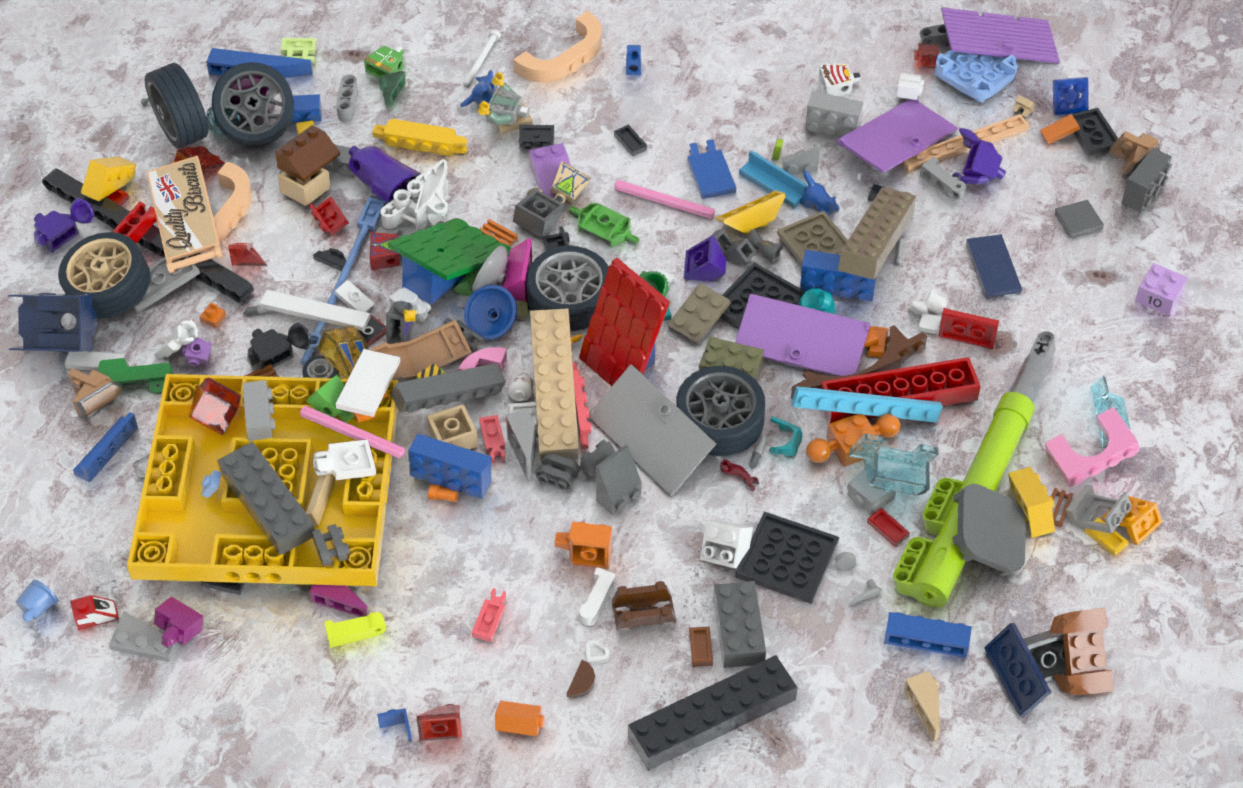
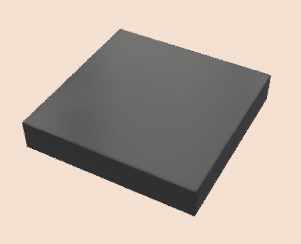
M1088 200L1055 208V214L1070 238L1097 231L1104 227L1103 222Z

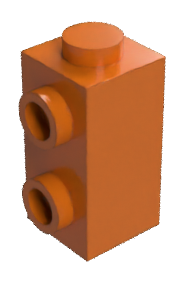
M500 700L495 712L496 731L537 736L539 729L544 727L545 716L542 715V706Z

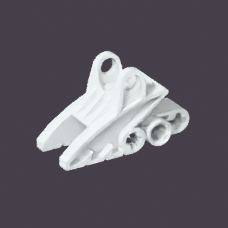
M442 159L435 164V167L432 166L425 173L423 172L416 177V180L410 181L407 185L408 191L398 190L394 193V200L381 209V220L384 228L394 229L399 225L407 226L410 223L416 224L417 231L430 228L438 223L443 224L447 222L445 214L448 212L446 198L448 196L449 181L446 179V160Z

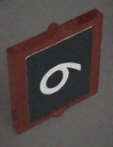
M371 314V318L364 331L347 328L344 331L353 341L362 340L365 349L386 334V325Z

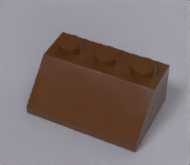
M311 125L276 150L275 154L278 169L304 182L340 156V151L325 131Z

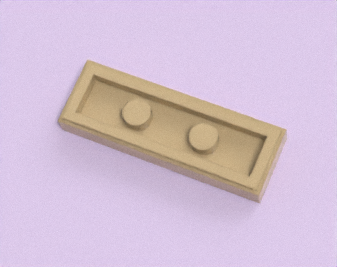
M332 474L318 477L306 514L312 520L314 527H319L335 482V477Z

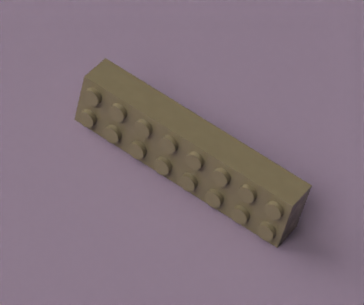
M882 187L841 250L838 271L874 280L914 214L916 195H912L909 192L895 191L889 187Z

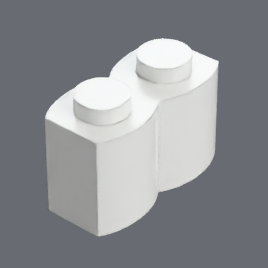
M901 72L897 97L917 100L918 96L921 97L924 84L921 75Z

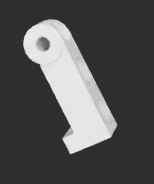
M596 568L594 572L595 586L587 602L582 604L579 609V620L582 625L592 626L597 622L616 585L615 573Z

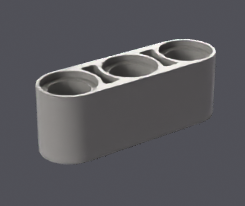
M345 75L341 79L336 102L337 115L341 122H349L354 116L358 96L357 79L354 75Z

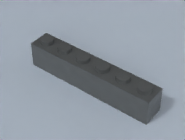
M495 363L396 383L391 396L400 413H411L418 409H430L437 405H448L451 402H463L471 398L478 399L490 394L496 395L502 391L506 380L499 366Z

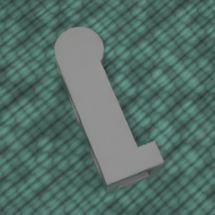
M932 157L921 166L919 175L921 178L952 200L959 201L964 198L965 183L956 180L938 166V159Z

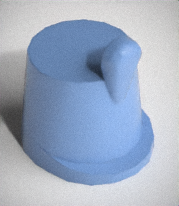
M33 579L18 597L16 604L24 612L22 615L23 620L29 622L32 619H37L51 606L56 605L59 600L46 585Z

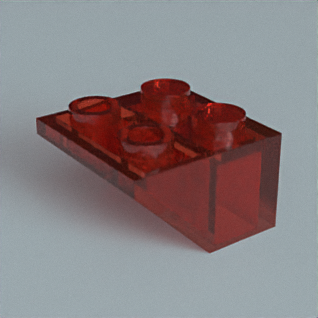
M207 377L195 389L189 418L220 435H224L239 408L241 395Z

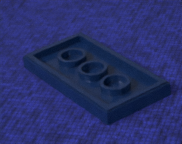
M1002 234L966 240V245L985 297L1021 293L1022 287Z
M1015 623L1007 625L984 647L1020 717H1025L1052 693Z

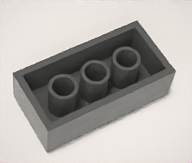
M755 581L714 584L713 601L723 668L753 666L766 659V647Z

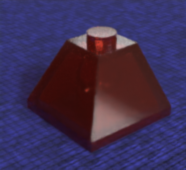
M446 704L416 716L419 741L462 738L460 705Z

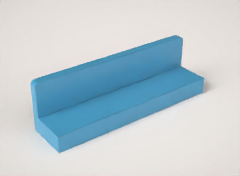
M751 150L749 152L748 162L739 169L741 176L768 193L775 190L785 193L783 202L792 208L797 207L802 202L801 197L806 189V183Z

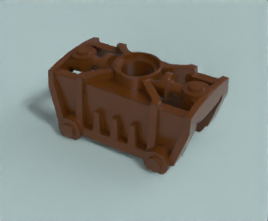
M658 581L655 585L634 588L620 586L617 588L612 599L616 631L622 628L632 629V627L663 625V623L667 622L676 623L671 592L664 581ZM669 601L670 603L661 608H658V606L654 607L658 602ZM627 607L630 610L623 612L620 610L616 611V608Z

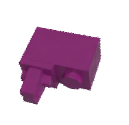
M171 596L155 609L154 624L160 629L165 630V633L162 635L161 644L167 648L177 642L182 646L202 631L203 615Z

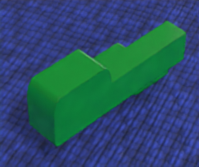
M124 358L101 360L98 371L121 385L149 382L150 391L156 394L162 393L166 374H173V366L169 362L129 367Z

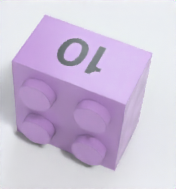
M1153 263L1138 288L1135 301L1170 315L1184 292L1188 277Z

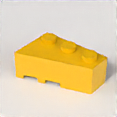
M120 156L90 160L81 194L97 201L102 200L132 181L136 173L135 168L137 164Z
M1031 466L1008 473L1010 489L1016 503L1023 509L1026 515L1025 523L1029 522L1031 537L1035 538L1055 532L1052 513L1054 501L1051 496H1048L1045 485H1041L1038 473H1034Z

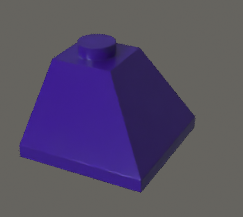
M713 235L686 250L685 280L712 282L725 274L726 258Z

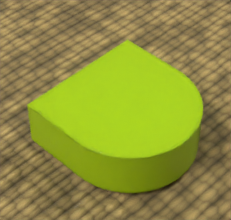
M778 138L776 140L772 159L779 160L783 139Z

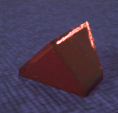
M232 243L228 245L232 266H268L253 247V243Z

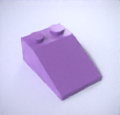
M563 143L529 150V165L538 188L553 199L556 195L552 194L550 190L561 162L563 161L571 166Z

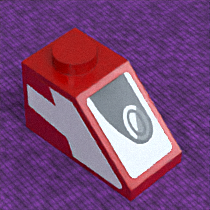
M93 595L70 600L78 631L119 619L114 600Z

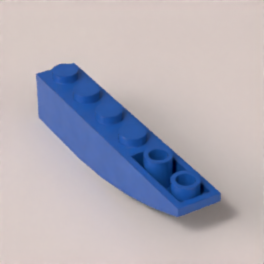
M212 48L206 61L208 74L222 76L227 70L238 64L248 62L271 66L280 72L284 78L311 75L313 73L310 59Z

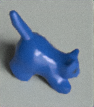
M489 70L486 76L475 78L479 83L475 85L471 95L460 104L461 107L468 106L472 102L480 105L482 101H485L489 104L494 94L493 92L498 87L492 84V70Z
M805 170L804 178L808 186L801 197L802 204L806 208L815 206L818 212L825 211L828 216L830 211H838L840 207L836 204V196L830 197L824 186L816 183L808 171Z

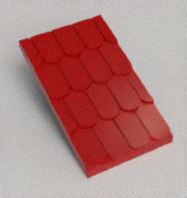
M619 258L612 260L611 265L608 267L604 286L601 287L595 312L591 317L579 354V359L586 363L590 369L611 385V387L631 364L642 374L655 364V341L670 303L667 298Z

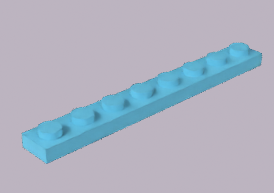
M796 386L792 399L793 407L871 416L892 414L899 419L936 423L943 407L941 402Z

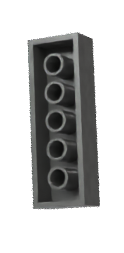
M253 441L217 460L222 477L279 555L312 538L311 531L314 530L312 520Z

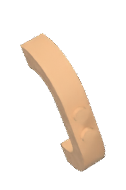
M586 11L576 18V32L584 37L583 40L550 60L537 59L526 51L514 59V72L529 81L544 83L560 80L576 71L594 58L601 49L602 27L599 20L592 13Z
M228 161L219 170L218 178L221 186L229 188L234 192L213 217L219 242L236 227L238 221L245 216L252 202V191L248 175L241 167Z

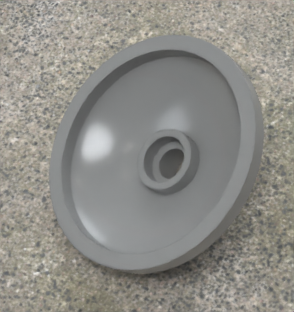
M504 246L497 247L487 258L475 278L472 293L483 286L502 283L506 276L504 272L507 266V250Z

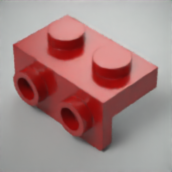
M331 196L318 207L313 203L309 205L312 209L311 215L315 220L320 221L318 225L323 232L328 231L333 236L349 223Z

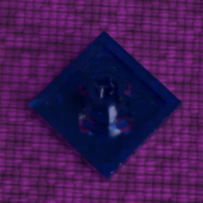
M1088 77L1053 80L1054 115L1073 114L1089 110Z

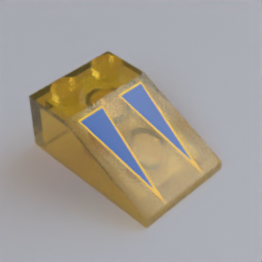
M353 326L325 330L317 347V350L345 379H349L363 349L369 350L364 337Z

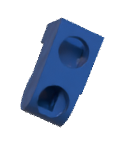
M627 45L626 75H641V45ZM636 65L638 69L631 70L629 66Z

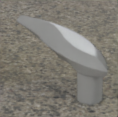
M869 579L866 582L869 589L853 599L848 606L875 597L882 591V588L877 587L873 579Z

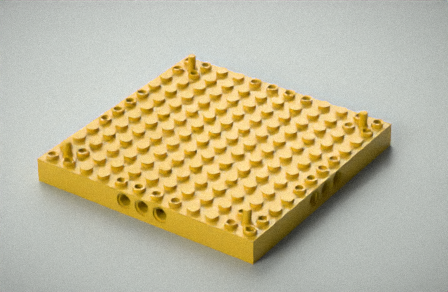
M166 374L127 562L131 580L377 586L392 455L370 446L376 475L342 480L335 479L319 527H314V530L320 529L322 534L328 533L327 526L336 524L337 527H341L344 535L342 541L343 543L347 542L350 550L347 560L339 562L337 556L332 557V564L323 567L313 538L279 555L222 475L218 489L209 498L201 495L203 489L201 483L206 475L209 476L214 470L220 472L218 459L252 442L248 439L246 429L243 383L266 380L267 388L271 387L273 399H269V403L273 402L274 414L271 415V418L275 420L276 429L272 430L273 438L253 440V443L306 512L319 477L316 475L315 471L317 470L313 466L314 453L328 451V444L358 441L301 416L300 411L303 406L313 408L306 400L332 378ZM341 379V381L346 385L348 379ZM391 380L386 390L387 398L381 400L376 411L377 417L358 423L354 416L347 423L394 443L398 408L391 396V392L396 383H398V380ZM331 540L326 541L327 549H333Z

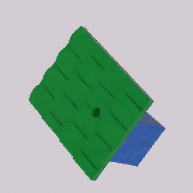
M459 218L451 219L443 224L438 223L410 235L405 234L388 242L390 249L403 255L402 288L405 287L418 295V298L430 305L463 279L467 273L481 268L497 247L504 246L507 250V256L510 255V249H512L507 244L498 242L494 237L482 233L480 229L469 226L466 221Z

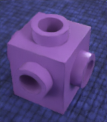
M196 338L190 344L184 345L182 355H185V362L195 367L199 365L207 367L212 343Z

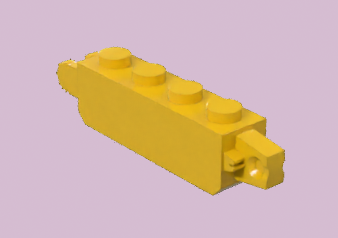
M391 119L388 120L387 125H375L372 130L373 137L384 140L387 146L452 156L453 153L466 154L468 152L466 146L467 138L457 136L456 131L452 128Z

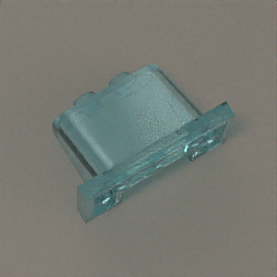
M864 434L850 448L849 457L863 459L871 487L883 489L885 492H899L906 496L922 495L930 489L929 463L938 456V447L920 444L912 452L883 447L884 437Z

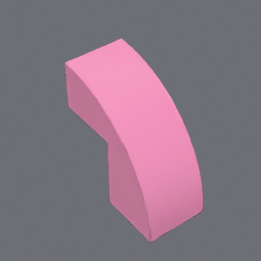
M492 347L476 351L461 363L458 370L497 363L501 372H503L507 362V349Z

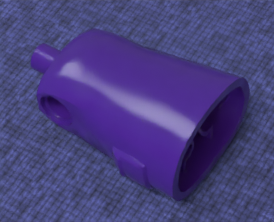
M352 146L349 150V155L352 156L348 164L350 170L371 190L372 194L387 204L394 200L393 195L396 191H408V183L413 179L416 180V177L421 174L391 157L377 146H367L362 149Z

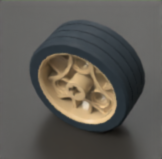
M114 232L91 235L76 243L63 257L58 271L59 284L65 294H92V306L98 319L120 315L135 306L145 295L151 276L149 266L137 244L128 236Z

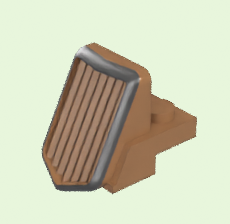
M1125 131L1110 147L1109 153L1125 160L1121 175L1128 176L1134 172L1152 148L1160 150V143H1158V139L1145 133L1137 137Z
M71 368L68 373L74 393L76 394L73 404L77 415L80 417H86L116 399L122 389L121 384L110 380L109 376L92 370L87 375Z

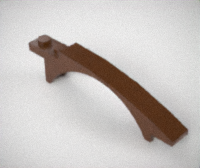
M893 325L889 327L888 347L883 356L874 365L861 372L845 376H826L806 371L802 375L805 380L792 386L791 399H793L796 386L821 389V381L899 369L901 361L907 360L910 356L920 353L926 348L927 335L921 332L907 339Z

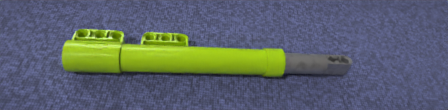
M1044 331L1038 334L1010 391L1001 396L993 413L991 424L964 480L942 478L936 483L923 510L922 517L925 530L928 533L937 535L934 540L914 537L909 540L893 572L895 589L899 594L914 597L929 607L939 608L947 604L966 562L962 559L964 555L958 545H953L952 537L958 535V503L953 502L954 495L958 494L962 488L971 484H978L996 492L1021 436L1028 428L1035 413L1034 400L1046 377L1049 364L1056 351L1055 337L1052 332Z

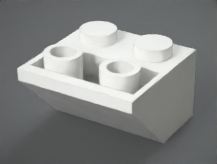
M720 519L706 520L700 560L737 568L750 548L753 527Z

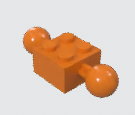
M856 414L828 424L826 436L828 442L821 438L813 439L807 445L806 454L812 462L823 463L829 459L831 452H835L842 465L846 467L879 455L881 440L878 435L884 438H893L899 433L901 424L896 416L884 414L877 419L875 425L871 426L865 415Z

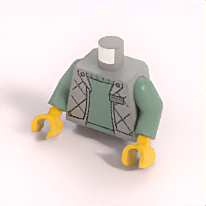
M497 72L492 78V84L495 86L499 85L500 87L496 88L489 104L485 101L480 103L478 113L480 115L486 114V120L489 123H494L498 126L504 124L514 125L518 116L528 118L530 108L522 106V97L515 93L506 82L503 83V74Z

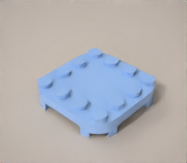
M949 50L944 55L940 53L937 56L934 75L966 95L975 98L976 101L983 102L1013 81L1016 77L1018 66L1015 62L1016 57L1012 54L1006 58Z

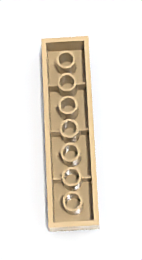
M568 309L530 311L539 459L542 460L546 453H553L565 458H578L579 447Z

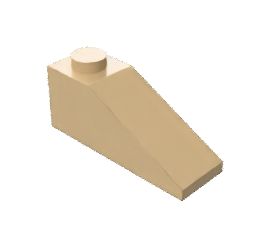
M929 671L906 679L904 691L931 738L935 741L938 739L940 731L939 684L936 678L932 677Z

